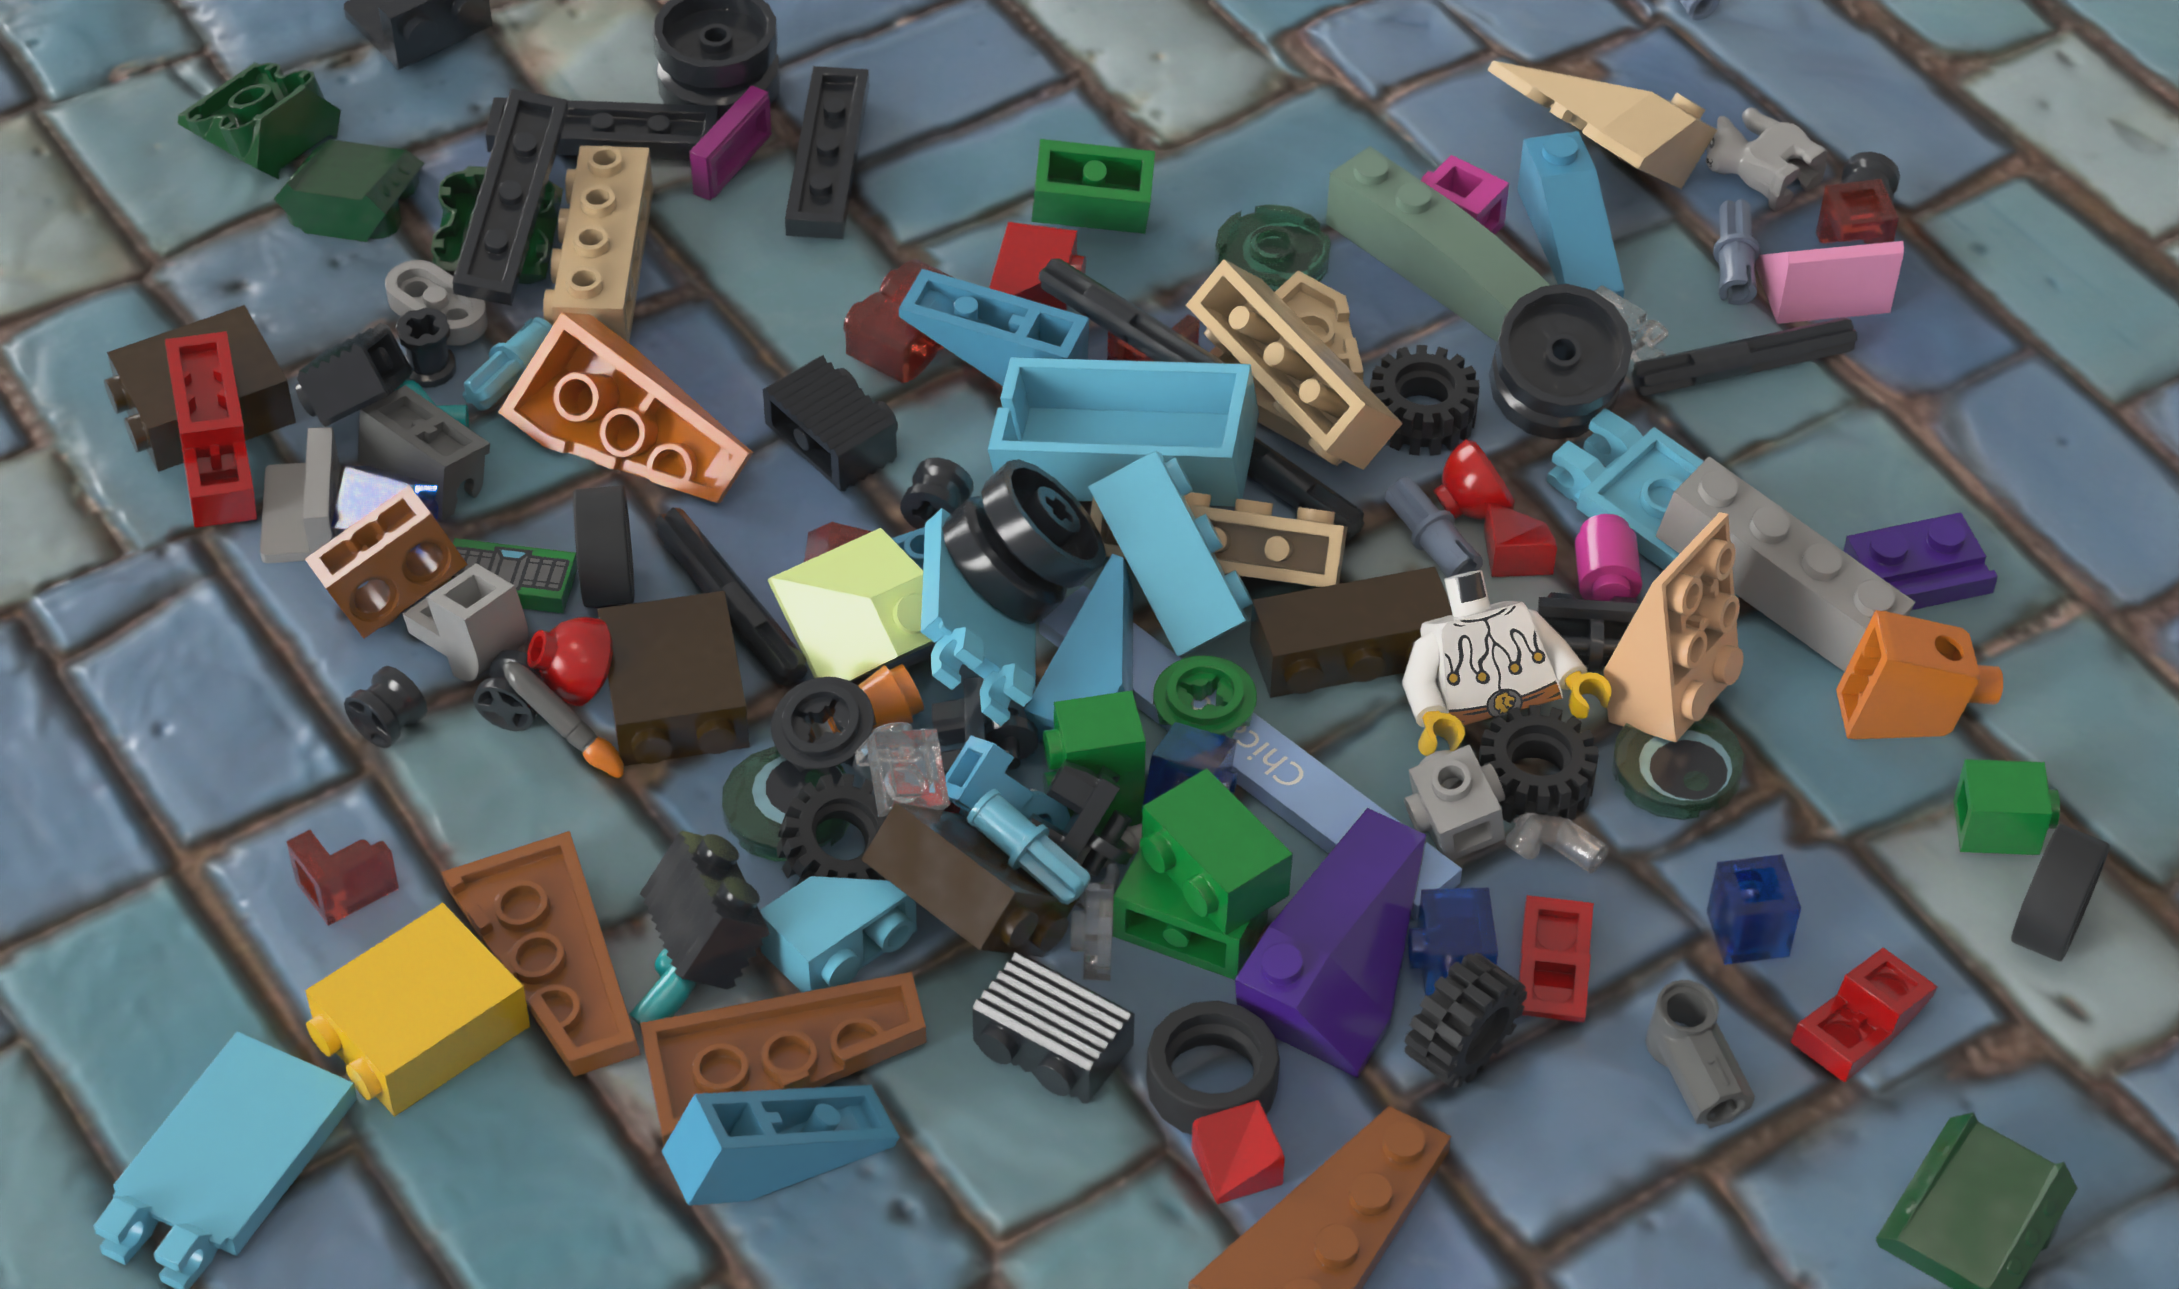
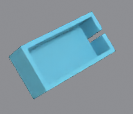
M1010 357L1000 397L1002 408L997 409L988 446L993 473L998 471L1007 461L1020 459L1038 466L1054 477L1078 501H1092L1093 495L1088 486L1156 450L1162 454L1166 462L1175 457L1178 459L1193 487V492L1211 495L1210 506L1235 507L1236 498L1243 499L1259 417L1251 364Z

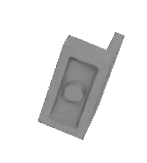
M333 427L308 428L306 463L268 465L265 468L260 554L264 563L306 561L305 558L338 536L341 467Z

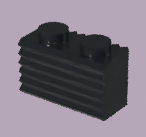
M379 323L373 329L369 328L363 334L359 333L354 338H348L342 344L338 343L332 349L325 350L302 368L297 377L299 383L296 384V393L305 411L312 417L317 415L320 422L326 427L389 396L413 373L389 326Z
M824 355L815 358L762 389L765 424L840 491L845 492L849 485L855 486L859 479L865 480L869 473L874 474L878 467L883 469L887 462L893 463L896 459L898 422L893 411L883 401L872 402L870 396L864 394L848 370L845 368L835 369L831 362L826 361Z
M683 830L678 833L640 892V895L645 898L643 903L649 907L647 912L653 916L651 921L657 924L655 929L661 933L659 938L665 942L663 947L669 951L667 956L672 959L670 964L676 968L674 973L685 980L728 990L736 986L734 979L743 976L741 969L750 966L748 959L756 956L755 948L763 946L762 938L770 935L769 929L757 906L760 896L745 881L737 864L739 852L732 843L715 834L702 836Z
M1014 952L1011 961H1007L1004 970L999 971L996 980L991 981L989 988L983 991L980 999H976L972 1008L973 1040L988 1058L999 1064H1009L1011 1062L1013 1066L1020 1065L1024 1072L1031 1071L1048 1091L1059 1096L1069 1094L1071 1097H1078L1083 1104L1091 1101L1134 1045L1135 1013L1020 952Z

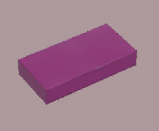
M751 85L690 150L694 195L709 201L715 198L771 137L770 101L767 91Z

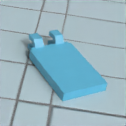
M1604 408L1590 421L1588 429L1593 434L1585 440L1583 449L1568 440L1553 453L1551 461L1557 466L1548 473L1546 481L1569 500H1574L1577 503L1576 509L1589 518L1600 514H1614L1624 518L1628 522L1629 527L1636 533L1639 553L1665 570L1679 553L1655 537L1674 491L1704 461L1657 428L1653 427L1642 436L1633 424Z
M941 508L925 523L921 633L935 642L931 653L932 676L953 690L961 683V675H959L961 665H966L984 679L980 689L981 712L1002 726L1010 719L1008 705L1011 699L1024 707L1032 699L1033 691L1036 689V623L1027 624L1012 619L993 607L971 586L955 565L945 545L942 528L946 519L951 514Z
M237 1031L113 1184L115 1190L113 1200L94 1224L95 1233L105 1238L100 1245L102 1255L126 1265L150 1238L158 1221L172 1226V1229L154 1253L155 1261L165 1266L159 1274L161 1282L175 1289H190L211 1264L218 1248L235 1256L239 1254L355 1103L357 1097L354 1083Z

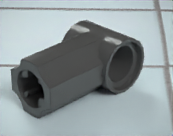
M1677 980L1666 985L1658 995L1646 1034L1645 1042L1647 1049L1656 1061L1669 1068L1696 1124H1706L1709 1128L1730 1123L1739 1114L1751 1108L1755 1095L1716 1022L1719 1013L1717 998L1710 989L1699 982ZM1675 1022L1684 1023L1689 1027L1680 1026Z

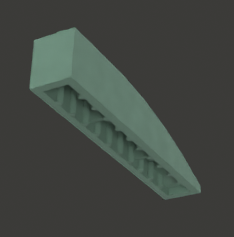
M1371 146L1330 172L1326 224L1494 341H1498L1504 317L1519 298L1542 286H1550L1538 272L1467 212Z

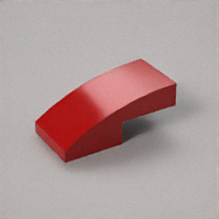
M1526 895L1518 981L1524 984L1526 987L1524 990L1527 992V999L1522 1003L1525 1006L1522 1013L1523 1016L1585 1022L1594 903Z
M1883 947L1844 976L1837 995L1797 1024L1790 1043L1845 1083L1873 1060L1905 1029L1931 1000L1938 986Z

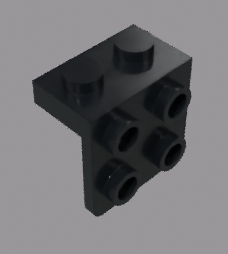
M348 0L343 5L346 19L398 70L493 26L489 0Z

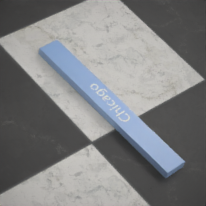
M1083 585L1064 599L1057 608L1039 622V633L1059 648L1091 590ZM1133 622L1134 699L1137 708L1159 724L1155 705H1153V690L1156 680L1168 666L1182 658L1177 657L1174 652ZM1217 689L1211 696L1208 695L1202 701L1194 699L1193 709L1202 710L1207 704L1216 706ZM1254 712L1250 726L1238 727L1231 741L1221 735L1211 736L1205 745L1196 735L1188 734L1179 739L1328 854L1367 808L1399 822ZM1160 725L1177 738L1171 725ZM1427 842L1414 907L1411 911V917L1415 920L1419 919L1461 882L1462 868Z

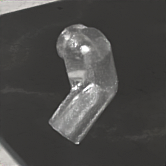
M1526 812L1513 820L1516 825L1507 834L1505 839L1506 845L1528 860L1536 858L1541 846L1545 843L1589 873H1593L1600 867L1609 851L1607 844L1570 819Z

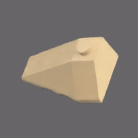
M1492 61L1487 70L1533 101L1546 108L1551 107L1550 112L1582 130V134L1637 169L1682 189L1717 132V129L1700 120L1705 109L1677 92L1673 99L1669 101L1650 91L1498 61Z

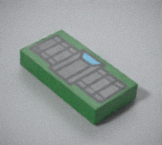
M454 538L453 545L468 565L455 573L449 581L477 563L515 585L522 609L564 613L578 569L575 552Z

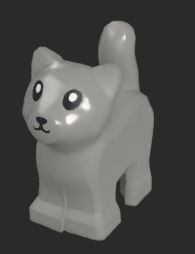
M1750 107L1742 114L1743 122L1747 129L1759 135V137L1754 141L1748 142L1727 117L1720 116L1718 118L1717 132L1706 148L1707 166L1717 174H1738L1749 187L1767 197L1769 208L1774 212H1777L1791 201L1794 193L1786 187L1795 179L1800 181L1801 187L1805 191L1810 190L1823 180L1827 166L1825 162L1828 151L1824 147L1812 142L1798 126L1787 122H1778L1761 114L1756 108Z

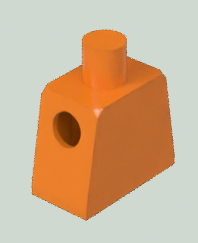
M1875 610L1836 688L1847 739L1945 736L1954 730L1968 703L1996 705L1999 702L2003 692L2002 671L1998 666L1977 664L1970 634L1961 627Z

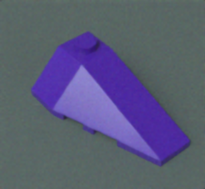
M1367 808L1267 928L1235 979L1236 1005L1243 1006L1263 1019L1276 1039L1358 1078L1391 1025L1398 977L1402 968L1405 941L1411 911L1414 907L1426 845V834Z

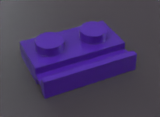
M1961 512L1846 536L1843 551L1915 601L1912 610L1994 593L1998 576L1995 570L1989 571L1986 566V555Z

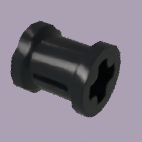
M422 308L409 311L400 317L396 324L397 335L400 344L405 347V357L413 373L407 380H413L423 388H431L443 385L453 378L456 372V359L452 351L447 347V340L451 335L447 316L437 309Z

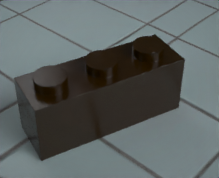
M1434 566L1252 600L1250 644L1270 698L1294 693L1305 694L1315 689L1352 682H1368L1379 677L1405 673L1414 642L1421 637L1422 623L1453 614L1450 601Z

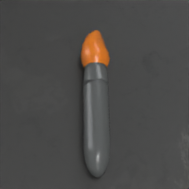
M512 661L504 664V675L511 687L558 733L567 738L569 743L579 751H582L584 759L590 765L615 778L623 776L624 764L619 752L612 743L602 737H597L587 723L583 722L580 716L527 667Z

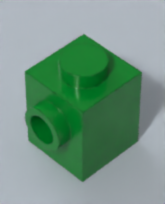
M1964 760L1953 799L1960 852L2040 855L2048 829H2056L2060 817L2059 793L2057 789H2049L2045 762Z

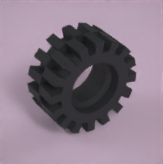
M1417 345L1416 354H1410L1406 346L1397 349L1396 359L1388 353L1381 359V367L1375 366L1372 372L1370 390L1403 423L1390 439L1391 448L1399 451L1403 444L1410 445V455L1420 456V447H1428L1430 456L1441 455L1442 444L1449 451H1452L1459 445V439L1463 441L1469 439L1472 428H1475L1480 385L1479 380H1475L1476 371L1472 365L1464 368L1465 359L1456 354L1449 360L1447 359L1448 349L1441 347L1437 348L1435 355L1427 354V345ZM1428 396L1441 401V403L1421 405L1405 398Z
M1529 705L1528 716H1522L1519 708L1516 707L1508 710L1506 721L1499 715L1493 719L1490 730L1485 729L1482 735L1478 759L1480 766L1490 763L1500 780L1505 795V800L1498 802L1502 806L1503 820L1511 824L1514 817L1519 815L1523 817L1522 827L1530 829L1534 828L1535 819H1543L1544 827L1548 829L1556 827L1558 815L1567 824L1576 818L1577 809L1584 812L1593 793L1599 756L1598 746H1593L1594 736L1588 729L1580 733L1582 721L1572 716L1565 723L1561 721L1563 710L1554 707L1551 709L1550 716L1540 715L1541 705ZM1525 758H1538L1553 763L1561 771L1552 775L1537 776L1520 770L1513 763Z
M844 773L838 784H834L832 774L820 777L816 787L811 782L805 785L798 797L793 798L777 837H781L776 847L778 858L786 857L782 870L787 879L797 874L800 877L797 885L810 876L886 881V878L861 859L889 814L888 809L893 801L890 795L885 791L877 799L871 794L876 783L865 779L860 789L853 786L854 775ZM829 819H841L853 824L861 831L864 837V852L851 860H840L828 855L818 845L816 839L817 827Z
M1471 953L1464 956L1461 964L1455 962L1449 968L1446 979L1441 976L1434 984L1436 990L1431 997L1427 995L1420 1003L1423 1009L1421 1013L1413 1016L1409 1024L1413 1029L1405 1036L1404 1042L1407 1044L1404 1048L1405 1053L1450 1087H1461L1464 1081L1468 1084L1475 1079L1477 1069L1483 1071L1490 1064L1489 1057L1493 1053L1498 1055L1504 1047V1044L1501 1042L1506 1035H1512L1517 1025L1513 1021L1522 1015L1525 1007L1522 1003L1527 999L1524 984L1480 953H1475L1474 956Z

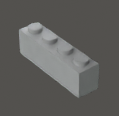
M1708 457L1674 491L1655 536L1680 554L1719 512L1728 514L1730 541L1734 544L1736 551L1733 565L1734 593L1844 672L1875 610L1909 616L1915 604V601L1711 457Z

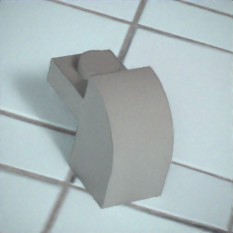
M477 563L403 613L409 634L447 656L453 676L464 681H472L490 668L493 659L501 651L517 650L526 643L528 638L527 621L515 585Z

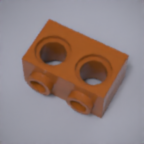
M409 485L305 558L323 586L363 639L377 629L391 624L402 611L430 591L437 590L445 585L455 573L468 565L434 516ZM418 544H420L416 549H414L413 551H411L415 546H417ZM368 581L367 584H365L363 587L359 588L363 583H365V582Z

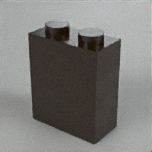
M245 305L107 352L113 377L104 379V384L110 402L117 414L124 411L127 412L129 417L124 418V422L134 449L137 453L147 450L158 472L184 463L165 339L227 331L245 441L296 423L288 381Z
M725 590L597 609L598 618L607 624L613 641L612 662L607 681L618 750L624 766L641 763L653 764L663 760L702 754H720L729 750L750 747L746 702Z
M895 802L861 860L979 950L1009 954L1020 952L1026 956L1043 957L1047 951L1053 949L1061 941L1068 929L1069 921L1067 917L1077 900L1069 904H1063L1022 867L1016 870L1012 869L1008 865L1010 857L975 826H971L967 822V818L962 814Z

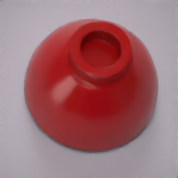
M1465 439L1456 446L1443 468L1442 485L1433 490L1444 510L1450 511L1455 520L1462 515L1477 520H1485L1488 503H1495L1512 510L1514 509L1515 501L1506 484L1479 445L1472 440Z
M592 617L569 619L559 623L549 632L538 630L533 635L527 652L528 665L531 668L539 669L543 682L564 702L575 706H583L600 692L606 681L613 655L612 636L607 624L602 619Z

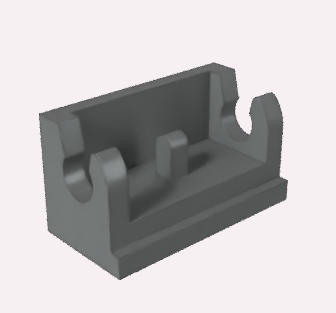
M406 385L393 391L389 396L359 410L358 463L399 491L409 485L431 514L440 520H444L455 513L458 501L457 490L464 480H466L464 484L465 492L474 498L478 496L484 480L485 455L490 453V443Z

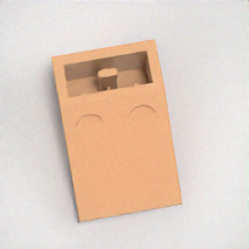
M1719 512L1650 586L1603 670L1604 677L1609 681L1612 688L1607 707L1609 723L1677 742L1695 721H1699L1704 717L1710 704L1720 693L1738 679L1743 666V652L1738 646L1737 618L1740 604L1738 597L1734 594L1733 565L1736 551L1734 544L1730 541L1728 514Z

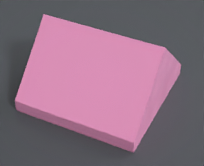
M1903 241L1764 254L1759 255L1755 263L1777 324L1884 314L1891 312L1904 255Z

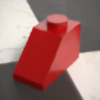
M1008 222L989 288L1067 311L1068 305L1042 289L1038 277L1041 269L1045 268L1053 258L1062 259L1085 274L1086 256L1077 255V231Z

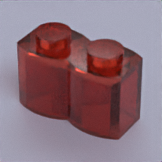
M912 259L900 268L891 270L882 281L878 292L871 294L862 302H856L849 309L843 324L846 337V354L901 383H907L916 378L930 364L938 350L945 348L899 317V307L921 269L952 277L918 259Z

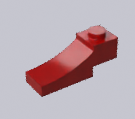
M227 331L165 339L194 528L256 520L254 488Z

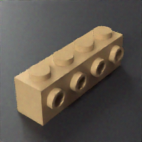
M580 146L576 169H567L565 196L566 202L570 206L569 208H561L559 211L558 237L559 242L563 243L562 249L553 248L551 279L552 283L555 284V289L545 290L543 304L544 320L554 325L561 312L591 314L629 343L653 196L649 148Z
M1223 259L1186 304L1207 327L1204 334L1216 347L1228 355L1233 354L1241 364H1251L1254 385L1263 391L1267 390L1276 399L1273 403L1275 410L1294 426L1302 427L1311 436L1308 444L1331 464L1336 465L1342 459L1364 470L1403 424L1286 303L1257 276Z
M1191 492L1184 496L1195 518L1206 513L1223 544V548L1215 551L1214 554L1224 573L1228 574L1236 570L1240 576L1318 587L1340 583L1347 527L1334 525L1335 512L1298 507L1297 518L1290 519L1272 516V503L1236 498L1233 511L1211 508V495ZM1093 497L1090 517L1103 539L1106 557H1110L1113 553L1126 559Z

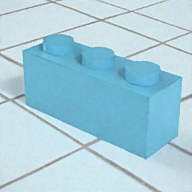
M1155 450L1088 486L1177 657H1184L1250 622L1244 608L1253 604L1252 599L1237 571L1234 570L1225 575L1214 552L1223 548V544L1206 513L1195 518L1184 496L1194 490L1176 457L1166 462L1162 454Z

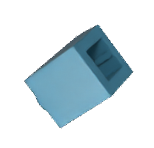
M810 876L760 910L770 932L769 936L762 938L763 946H761V953L801 992L848 984L861 968L885 952L890 953L898 950L917 931L916 901L890 881Z

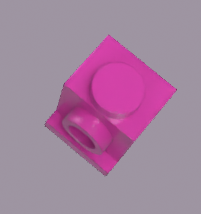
M1450 155L1434 172L1428 171L1421 178L1422 182L1454 202L1493 234H1496L1504 226L1509 191L1508 182L1453 155Z

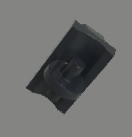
M1551 592L1547 597H1539L1537 612L1569 644L1582 663L1586 665L1587 673L1600 674L1602 666H1606L1641 603H1639L1637 598L1614 596L1610 601L1576 599L1570 593Z
M981 676L964 679V698L932 704V723L938 746L964 742L966 744L971 735L996 744L1014 757L1007 768L1008 770L1017 769L1021 765L1020 760L1032 755L1038 747L1037 727L1027 718L1020 717L1017 709L1008 707L1010 719L1002 726L981 712L980 689L984 681ZM962 749L935 752L933 754V774L937 787H939Z
M1065 760L1051 781L1046 795L1074 811L1064 830H1061L1034 813L1028 820L1036 827L1044 824L1050 830L1048 837L1075 861L1086 844L1091 847L1081 866L1095 877L1099 875L1108 859L1127 865L1135 852L1121 838L1132 819L1126 814L1114 810L1105 827L1098 826V823L1120 789V786L1117 784L1120 775L1104 765L1097 774L1086 767Z

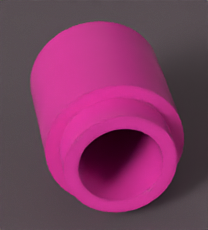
M1600 514L1587 519L1582 524L1580 532L1575 539L1576 563L1581 596L1585 600L1610 601L1614 596L1636 598L1642 589L1636 533L1629 527L1628 522L1618 515Z

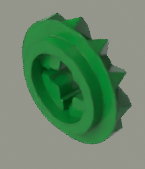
M1192 656L1171 664L1159 675L1153 690V705H1155L1159 724L1171 725L1178 740L1191 734L1198 736L1204 745L1211 736L1221 735L1231 741L1238 727L1250 726L1253 711L1257 704L1256 687L1249 674L1232 661L1216 656ZM1217 689L1216 706L1207 704L1202 710L1193 709L1194 699L1202 701L1208 695L1211 696Z

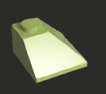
M882 528L768 579V583L803 655L806 657V662L814 678L837 677L852 682L880 669L884 665L886 666L935 643L921 633L923 570Z

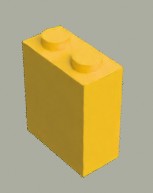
M443 902L305 990L312 1019L306 1022V1026L314 1043L327 1057L336 1053L345 1062L347 1074L357 1091L368 1101L376 1096L394 1117L530 1027L524 986Z

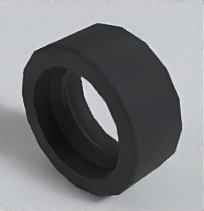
M619 485L574 490L575 544L579 583L584 607L633 603L635 600L634 570L625 487Z
M2059 824L2045 849L2015 922L2011 941L2061 962L2074 939L2105 864L2110 844Z
M1222 1001L1194 1002L1171 1012L1154 1029L1147 1049L1146 1079L1149 1100L1163 1120L1181 1132L1191 1135L1193 1123L1196 1119L1257 1100L1260 1101L1265 1114H1267L1272 1108L1278 1089L1280 1058L1277 1040L1264 1020L1243 1006ZM1216 1045L1233 1049L1247 1058L1253 1066L1254 1074L1252 1079L1240 1088L1231 1092L1209 1094L1193 1090L1177 1080L1172 1073V1063L1180 1054L1190 1049Z

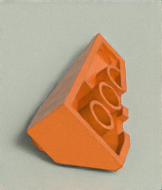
M561 312L498 412L545 448L560 453H569L596 462L595 464L637 475L649 479L653 483L715 503L722 502L753 454L747 446L639 350L591 314Z

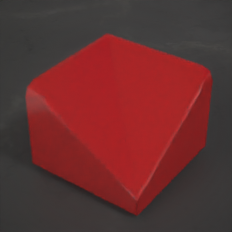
M1488 503L1484 536L1491 577L1553 575L1557 545L1547 524L1502 505Z
M1259 1100L1210 1114L1194 1121L1191 1149L1217 1205L1283 1185L1284 1153Z

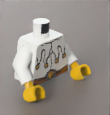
M1482 570L1462 573L1444 579L1453 615L1422 623L1421 637L1414 642L1402 680V685L1415 720L1419 726L1425 727L1418 741V749L1422 755L1429 756L1435 752L1438 745L1436 736L1444 738L1448 742L1450 750L1455 751L1459 748L1465 736L1464 725L1507 714L1508 710L1516 707L1522 710L1529 708V705H1540L1562 699L1561 689L1571 690L1569 709L1576 718L1584 719L1588 717L1590 707L1581 696L1583 694L1596 696L1601 706L1604 708L1608 707L1612 689L1609 681L1598 673H1587L1586 666L1569 644L1537 611L1528 609L1523 602L1503 601L1490 604Z

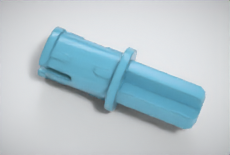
M540 317L530 318L506 343L494 345L490 349L489 359L464 382L465 391L462 394L464 400L467 403L473 404L478 410L489 409L513 385H516L551 330L552 325Z
M992 789L987 792L972 808L967 816V822L980 830L1010 857L1008 865L1012 869L1016 870L1022 867L1063 904H1069L1076 900L1088 886L1091 880L1090 874L1048 837L1050 830L1044 824L1036 827L1006 801L998 790Z

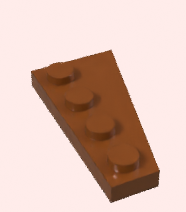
M570 831L441 872L446 888L488 950L524 986L527 1008L574 1077L641 1055Z
M912 972L640 1023L664 1146L694 1094L819 1088L927 1043L926 1025Z
M1388 1106L1189 1281L1188 1289H1362L1449 1153L1451 1136Z

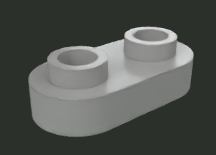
M424 260L407 261L395 266L386 276L385 287L390 308L402 317L409 311L422 308L437 309L447 316L451 332L447 345L461 346L469 344L480 338L488 325L484 300L453 294L452 281L454 277L431 262Z

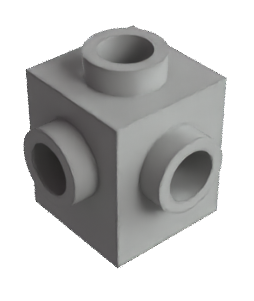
M1470 744L1455 751L1441 750L1432 753L1424 758L1418 766L1408 769L1412 795L1405 797L1404 803L1415 830L1421 833L1429 831L1437 850L1451 861L1505 839L1502 809L1498 803L1505 800L1502 785L1490 763L1480 766Z

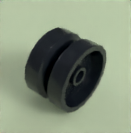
M670 0L665 3L656 15L653 38L655 56L658 60V89L664 104L718 106L720 119L752 85L768 92L771 107L779 95L780 66L779 56L777 55V21L768 3L763 0Z
M1571 284L1542 286L1519 298L1504 317L1489 371L1493 399L1506 419L1528 434L1552 440L1579 437L1590 431L1588 429L1590 421L1604 408L1610 411L1614 408L1620 388L1626 377L1633 350L1628 324L1615 305L1591 289Z
M1020 459L1007 461L985 482L981 491L982 496L968 498L946 519L942 528L945 545L955 565L971 586L993 607L1012 619L1027 624L1037 623L1045 619L1064 601L1067 588L1081 586L1103 565L1106 557L1103 539L1092 518L1078 500L1047 472L1034 464Z

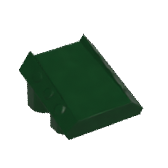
M255 62L178 114L177 123L252 167L279 180L281 168L328 135L337 138L341 110L325 100L312 71L299 70L284 75L279 64H258Z
M329 139L311 152L274 197V200L286 212L289 222L295 227L301 228L305 234L366 242L368 239L390 237L398 231L402 222L399 200L408 198L415 193L419 184L418 172L423 167L424 162L404 149Z
M468 166L463 171L447 175L440 182L438 199L443 215L440 228L435 232L432 239V263L453 277L487 167ZM550 180L547 183L518 284H533L546 279L563 195V189Z
M1974 1112L1950 1117L1875 1240L1883 1250L1952 1289H2021L2026 1275L2040 1251L2047 1249L2055 1237L2063 1213L2078 1187L2065 1162L2055 1164L1978 1122Z

